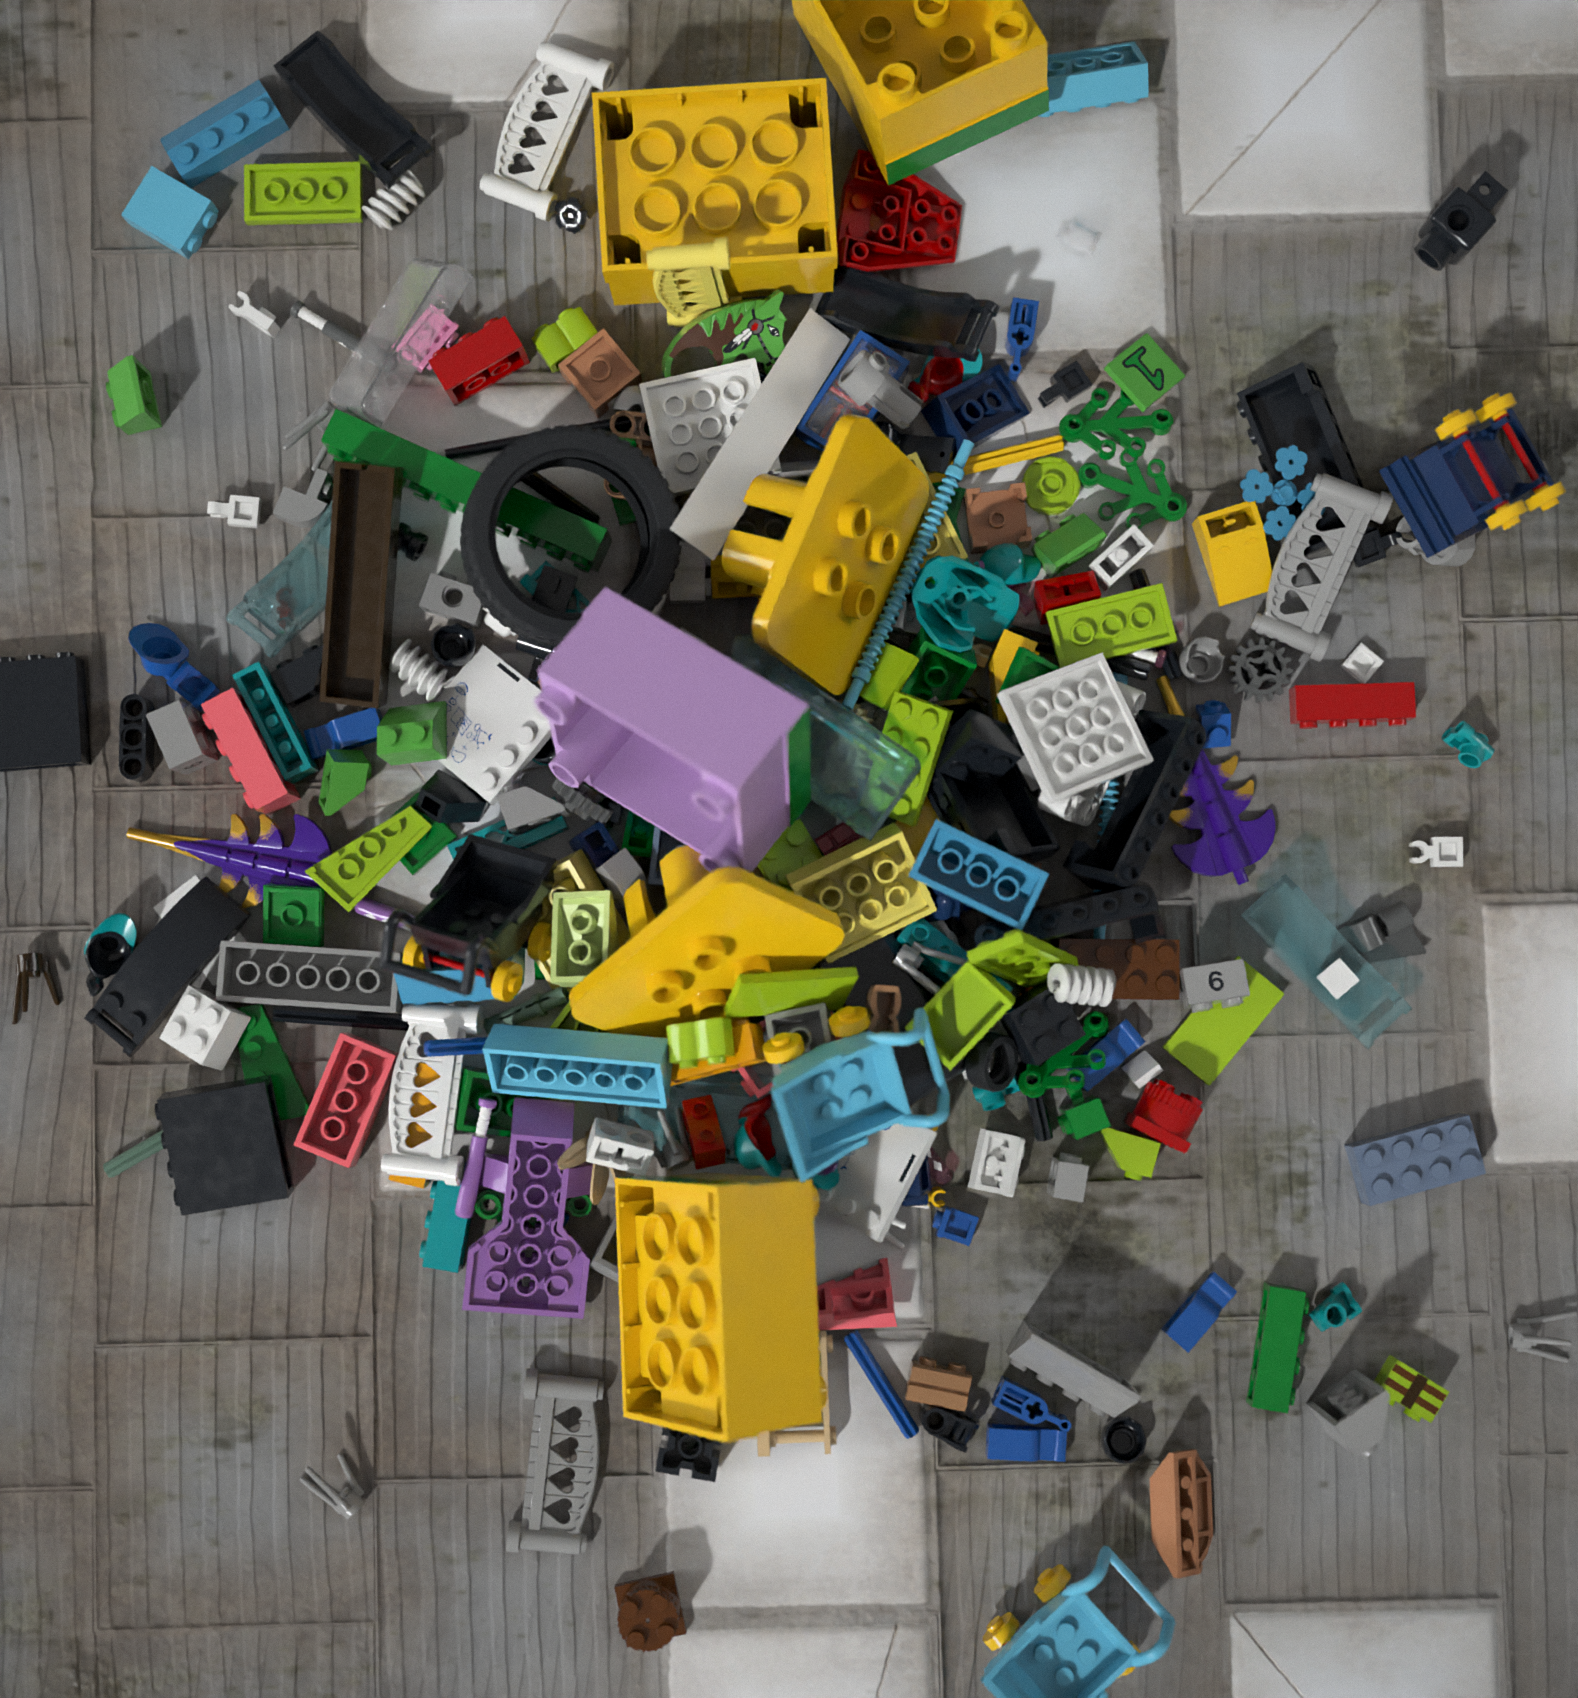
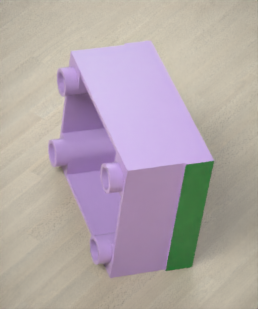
M605 587L582 613L583 618L538 669L542 691L534 699V703L538 710L549 720L556 756L549 763L550 770L560 781L572 788H578L582 782L588 784L701 854L699 856L700 862L710 873L725 867H737L752 873L787 826L791 827L811 801L809 705Z

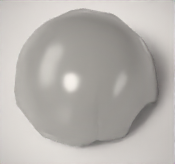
M631 385L622 389L614 402L613 410L615 412L637 410L640 413H645L640 386Z
M1208 636L1198 637L1190 641L1182 649L1179 663L1183 674L1188 680L1193 683L1204 684L1214 681L1221 674L1225 656L1220 652L1219 642L1216 639Z

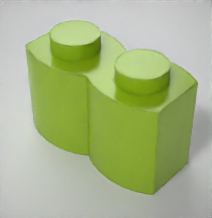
M571 307L564 310L558 316L559 320L550 325L548 323L541 325L535 330L534 336L531 338L534 347L552 373L559 370L558 364L598 333L581 307L575 309Z
M712 1018L666 1026L670 1063L679 1064L680 1069L697 1068L698 1062L707 1060L708 1065L724 1064L727 1057L735 1056L732 1021L729 1018Z

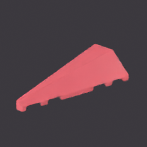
M887 1258L880 1259L877 1265L866 1270H862V1268L853 1271L852 1276L837 1282L833 1279L817 1286L818 1330L897 1327Z

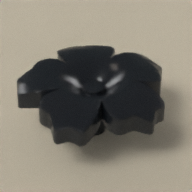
M571 197L568 202L566 200L558 201L554 207L556 212L559 213L555 216V224L560 229L566 226L568 232L574 234L580 232V225L585 224L586 220L589 219L588 211L580 210L582 204L579 198Z

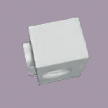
M1133 524L1088 566L1086 571H1094L1097 583L1106 592L1143 559L1154 545Z

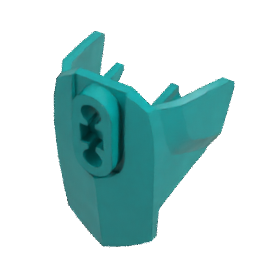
M953 555L947 557L936 556L926 561L924 567L917 572L916 581L910 589L911 600L916 610L917 619L937 646L956 652L971 650L974 645L973 636L989 642L999 638L1003 630H1007L1014 621L1019 607V594L1006 587L1002 578L968 560ZM932 577L936 582L933 584L931 582L925 583L927 578Z

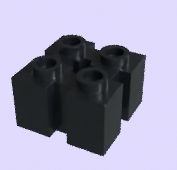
M662 1427L661 1435L669 1437L668 1441L661 1440L655 1472L679 1476L682 1468L692 1470L691 1478L715 1482L721 1450L713 1449L714 1444L722 1445V1441ZM693 1437L699 1443H695L693 1448L687 1447L688 1442H683V1440Z

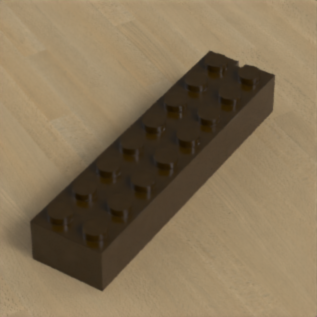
M347 460L335 461L319 702L377 709L387 704L404 467Z

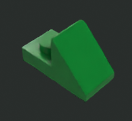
M629 810L621 850L626 848L631 855L651 857L655 825Z

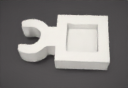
M1431 837L1430 846L1423 841L1409 843V847H1418L1421 850L1420 857L1409 858L1410 863L1418 864L1430 859V867H1463V837Z

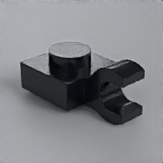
M1076 360L1052 375L1051 381L1054 385L1042 391L1037 399L1043 408L1049 406L1061 396L1068 403L1090 389L1093 384Z
M1378 529L1364 533L1353 557L1355 567H1361L1386 558L1384 549L1397 545L1396 538L1402 537L1401 532L1394 529L1380 535Z

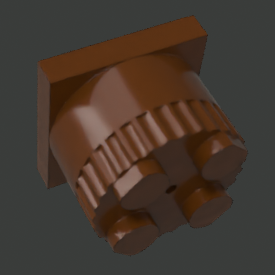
M674 1571L615 1584L614 1589L619 1607L617 1627L622 1635V1639L626 1641L627 1647H631L636 1651L641 1650L642 1652L657 1651L662 1649L663 1646L668 1645L673 1637L687 1634Z

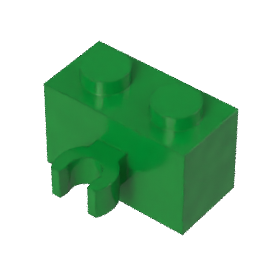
M1065 1088L1071 1103L1058 1108L1061 1115L1057 1116V1121L1063 1134L1066 1133V1135L1078 1140L1110 1127L1099 1097L1090 1095L1083 1098L1081 1089L1072 1090Z

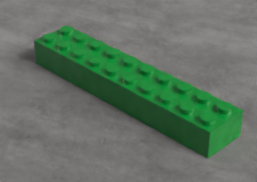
M335 409L321 439V442L328 449L327 453L333 456L334 461L347 460L404 467L402 490L404 487L413 491V496L425 502L433 499L440 503V508L452 514H456L457 511L464 513L470 494L482 474L338 409ZM514 487L506 494L499 509L496 523L497 534L507 538L512 534L519 538V542L524 546L534 550L539 546L546 550V554L558 561L566 558L574 563L573 567L585 573H589L590 570L599 572L612 543L607 528Z

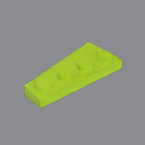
M410 805L309 867L304 872L345 910L350 912L432 828V825Z

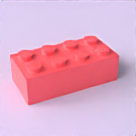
M231 688L201 704L205 712L201 714L202 719L209 730L214 729L218 737L215 740L216 746L223 756H228L232 764L229 767L230 773L237 783L241 781L246 791L242 794L250 809L255 808L258 812L271 815L301 799L295 785L284 780L240 691Z
M340 1033L293 1145L344 1167L351 1168L356 1166L391 1083L398 1053L351 1033Z

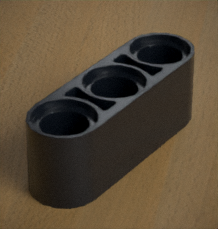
M130 694L124 697L120 704L119 771L127 779L145 782L151 778L154 771L155 735L146 714L155 711L153 703L147 698L137 694ZM141 702L143 705L142 712L134 716L132 712L133 706ZM140 731L142 733V740L138 745L134 746L132 736ZM139 760L142 765L141 771L133 775L131 767L134 762Z

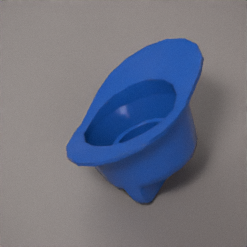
M143 623L133 627L129 632L128 640L131 646L140 655L146 672L152 675L163 676L166 680H169L181 667L183 661L189 657L187 646L168 627L155 623Z

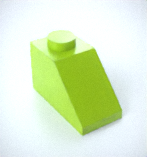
M1109 1127L1098 1131L1117 1167L1125 1170V1177L1142 1181L1143 1176L1152 1177L1161 1143Z

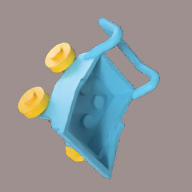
M848 1006L838 1010L828 1019L832 1035L843 1037V1039L822 1044L803 1054L805 1051L801 1035L798 1033H779L763 1044L762 1048L766 1061L778 1064L781 1070V1074L771 1079L773 1087H770L794 1166L801 1182L806 1181L853 1150L869 1143L868 1135L895 1124L906 1127L931 1128L947 1120L949 1116L950 1095L927 1013L923 1008L915 1010L913 1030L905 1033L864 1032L870 1025L867 1010L864 1007ZM923 1038L938 1091L937 1112L934 1114H911L892 1045H910Z
M1103 1546L1100 1549L1094 1570L1083 1580L1072 1583L1069 1586L1066 1584L1070 1580L1071 1574L1062 1564L1052 1569L1049 1567L1044 1570L1037 1579L1038 1583L1034 1588V1593L1042 1602H1049L1034 1613L1018 1631L1020 1622L1011 1612L1001 1617L996 1616L989 1622L982 1641L991 1651L997 1650L1001 1646L1003 1648L984 1668L985 1674L980 1679L996 1698H1108L1109 1695L1105 1689L1116 1679L1123 1675L1127 1676L1136 1667L1157 1661L1166 1653L1171 1645L1176 1624L1175 1618L1108 1546ZM1109 1563L1120 1572L1163 1620L1159 1639L1149 1650L1141 1652L1132 1641H1127L1084 1594L1095 1588L1106 1575Z

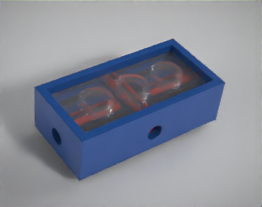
M862 330L858 332L796 427V437L822 454L835 424L842 416L851 414L866 417L875 423L880 415V412L869 403L858 406L838 385L844 369L861 350L864 349L871 354L879 352L884 355L887 363L890 365L888 374L900 383L909 370L910 361Z

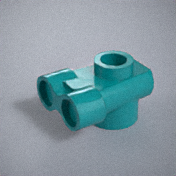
M1461 721L1454 728H1448L1441 737L1449 746L1460 750L1458 760L1469 768L1480 767L1482 762L1490 759L1495 751L1488 744V737L1482 733L1475 732V728L1466 721Z
M1018 1075L1014 1076L1008 1087L999 1092H992L975 1086L972 1087L975 1099L982 1104L984 1111L995 1110L1006 1104L1004 1095L1020 1091Z
M1340 1282L1330 1289L1331 1295L1309 1313L1317 1328L1322 1332L1330 1327H1340L1345 1323L1346 1318L1352 1320L1362 1312L1361 1306L1353 1298L1350 1289L1344 1282Z

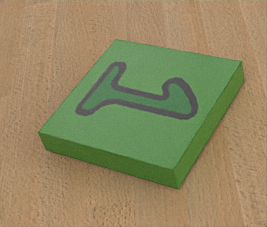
M1148 333L1144 334L1104 368L1107 374L1142 413L1185 377L1184 373Z

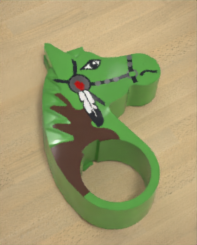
M777 289L765 299L753 298L732 302L712 309L691 321L673 338L663 355L662 373L664 378L671 377L672 361L680 351L689 347H700V345L709 349L714 360V367L733 363L736 357L743 353L750 359L755 358L756 362L761 363L762 369L768 375L785 348L782 333L784 322L787 319L779 309L784 293Z

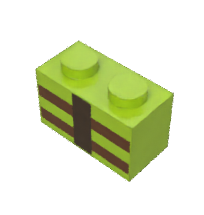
M1390 1354L1374 1380L1375 1383L1389 1393L1388 1404L1393 1406L1395 1402H1398L1405 1407L1403 1413L1418 1423L1421 1418L1432 1423L1449 1394V1391Z

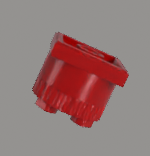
M1154 1078L1153 1082L1148 1081L1133 1113L1128 1112L1124 1122L1126 1125L1176 1151L1187 1153L1191 1146V1143L1187 1140L1203 1111L1200 1107L1202 1101L1187 1093L1181 1092L1180 1095L1173 1093L1176 1087Z

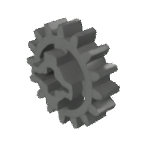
M1260 638L1255 645L1250 639L1246 642V649L1241 645L1235 649L1239 656L1232 655L1229 658L1234 663V666L1228 667L1226 672L1233 673L1234 677L1228 682L1229 684L1236 683L1238 685L1234 691L1236 694L1241 691L1245 692L1244 700L1247 701L1252 696H1255V702L1260 703L1263 700V696H1265L1269 702L1274 699L1273 692L1278 696L1284 693L1281 685H1290L1291 681L1286 676L1292 674L1293 669L1286 668V664L1292 659L1291 657L1283 658L1282 654L1285 648L1282 647L1276 650V641L1273 640L1268 645H1265L1264 638ZM1261 652L1256 659L1246 657L1250 653ZM1273 659L1277 663L1278 669L1275 668ZM1258 665L1263 666L1262 672L1265 673L1260 677L1257 675L1258 670L1256 667ZM1241 671L1245 673L1247 683L1244 681ZM1264 682L1268 684H1274L1271 688L1268 689H1258Z
M557 778L552 784L553 789L562 797L560 801L564 803V807L586 821H589L592 817L596 821L599 820L601 823H606L614 812L613 808L604 801L606 796L584 782L578 788H572Z

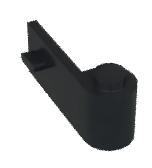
M877 422V427L906 456L914 452L917 453L926 472L945 474L947 467L951 465L956 439L901 434L894 429L893 424Z
M544 565L532 600L546 608L566 612L578 577ZM518 635L516 650L545 661L557 648L556 646L536 643L534 640L525 639Z

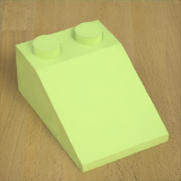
M611 890L553 892L550 983L561 987H575L620 949Z

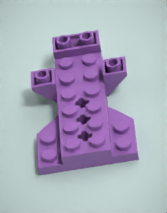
M514 1096L509 1155L485 1153L479 1182L480 1186L504 1193L502 1221L468 1247L462 1310L584 1319L590 1257L566 1230L563 1223L566 1199L590 1194L593 1163L584 1162L565 1170H561L557 1165L560 1156L572 1145L574 1101ZM530 1217H536L537 1221H541L540 1223H535L534 1228H529L528 1223H524ZM527 1247H533V1250H537V1252L531 1254V1257H525V1252L521 1251L526 1250ZM524 1276H529L530 1280L534 1281L529 1282L528 1286L524 1287L522 1286V1281L518 1280H522Z

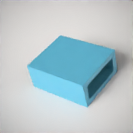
M151 166L121 216L132 227L189 259L192 253H196L201 247L202 237L207 229L212 228L216 223L219 210L210 199Z

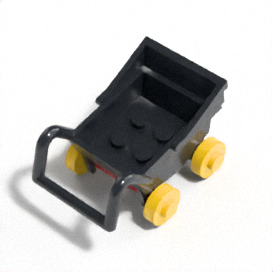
M469 834L440 882L431 890L430 898H433V900L415 918L403 909L393 911L387 918L383 932L380 968L464 996H469L473 993L475 975L485 978L486 987L491 988L495 999L510 1002L521 989L523 970L519 963L506 959L516 954L521 947L528 950V956L531 959L546 962L551 957L552 924L544 921L537 922L542 915L543 898L552 890V885L554 884V870L557 868L556 859ZM399 923L410 928L412 936L403 951V963L393 960L396 932ZM440 952L463 958L465 961L461 963L442 957ZM433 962L461 970L463 971L462 981L424 969L432 970L434 967ZM477 963L482 964L483 969L477 968Z

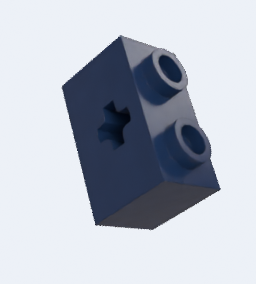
M599 821L573 837L568 843L574 852L580 849L583 850L603 887L607 888L608 886L596 872V869L620 850L603 823Z

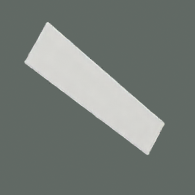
M812 309L808 310L675 519L670 530L711 560L715 559L724 545L730 530L735 527L748 506L743 502V499L751 482L758 475L769 472L849 343L850 338L819 316Z

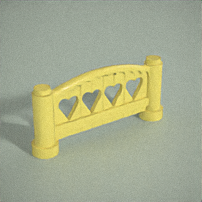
M727 237L715 238L712 243L654 247L653 250H647L648 269H654V291L660 303L667 309L668 326H674V328L685 327L691 321L712 309L743 300L742 296L730 297L729 301L721 270L730 269V251ZM688 269L683 272H675V270ZM678 280H689L691 282L679 284ZM682 291L695 292L690 295H682Z

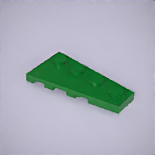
M254 1004L237 1008L251 1017L237 1043L244 1079L271 1075L280 1121L306 1116L310 1104H308L299 1079L297 1080L290 1065L291 1062L278 1040V1034L264 1005Z

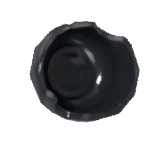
M459 623L441 627L433 634L431 641V650L434 658L447 667L464 666L472 660L477 647L474 631L471 628L463 627Z
M1128 1416L1111 1419L1103 1427L1100 1436L1101 1447L1104 1453L1111 1460L1119 1464L1135 1462L1145 1451L1147 1439L1143 1427Z

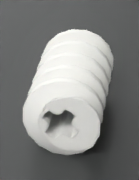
M407 170L404 175L395 180L396 184L390 189L386 187L387 191L378 189L377 195L380 200L371 197L368 200L371 208L364 205L361 207L365 214L379 227L392 231L393 226L390 220L393 219L400 223L402 220L398 212L410 213L406 203L408 202L416 206L418 203L414 195L417 194L423 198L426 196L422 189V184L410 170Z
M407 639L392 655L389 670L393 673L399 672L398 677L402 681L408 679V686L411 688L417 687L418 694H426V700L429 703L434 702L455 676L446 680L445 677L448 670L444 668L437 672L436 669L439 662L435 661L428 665L427 662L430 655L427 653L419 658L418 654L421 648L417 646L410 650L409 647L412 640Z
M1056 963L1048 972L1047 986L1049 991L1054 993L1057 1002L1067 1001L1072 1004L1077 1002L1082 1005L1088 1003L1092 1006L1098 1004L1099 1006L1106 1007L1109 1005L1116 987V976L1113 969L1085 968L1084 966Z

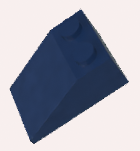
M1000 364L937 395L921 410L936 437L956 439L952 460L955 459L964 439L973 442L974 449L1030 414Z

